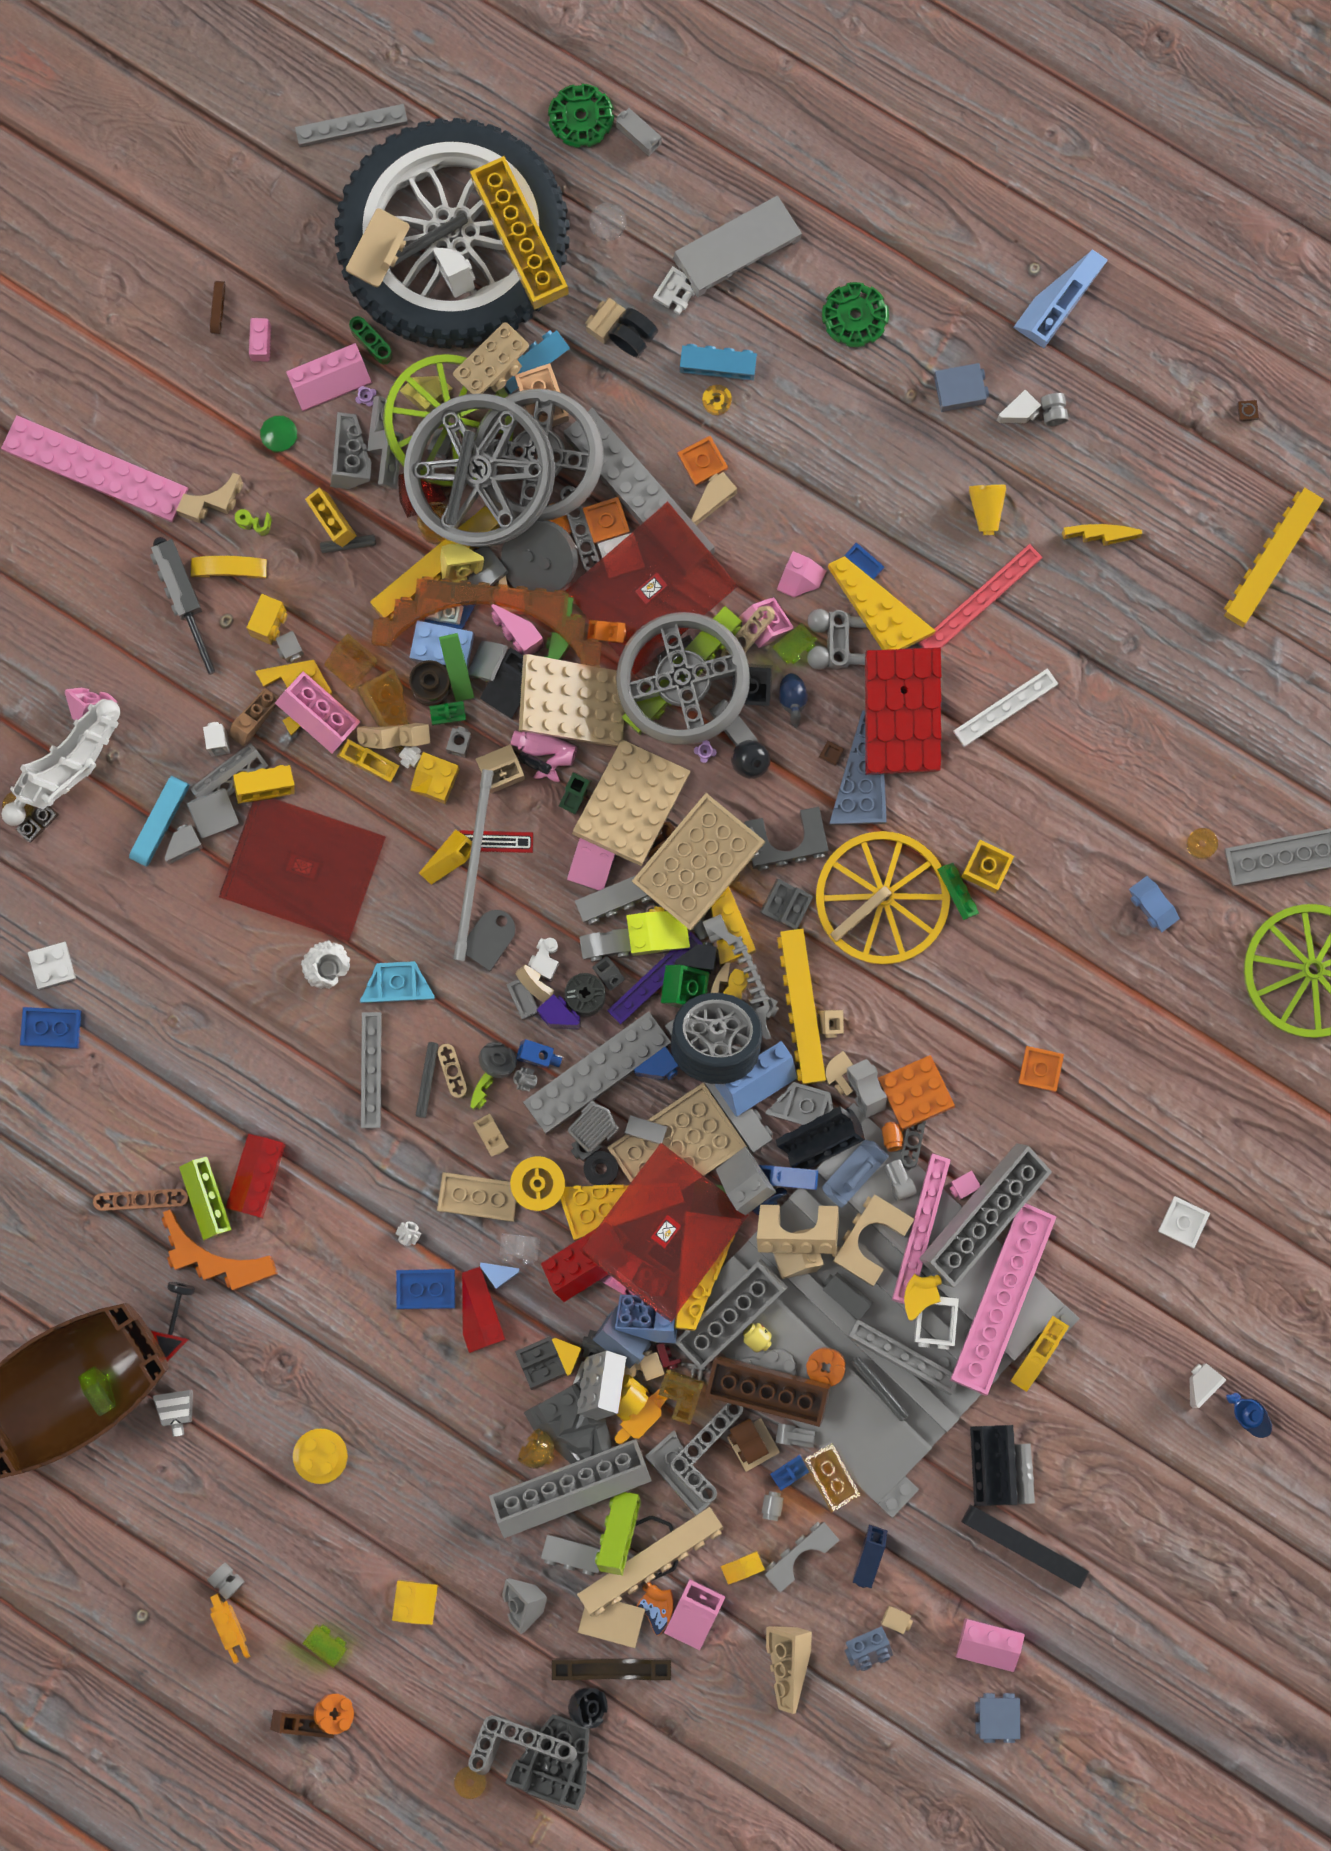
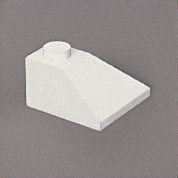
M1198 1364L1191 1371L1193 1373L1190 1377V1406L1192 1408H1200L1226 1381L1223 1376L1208 1364Z

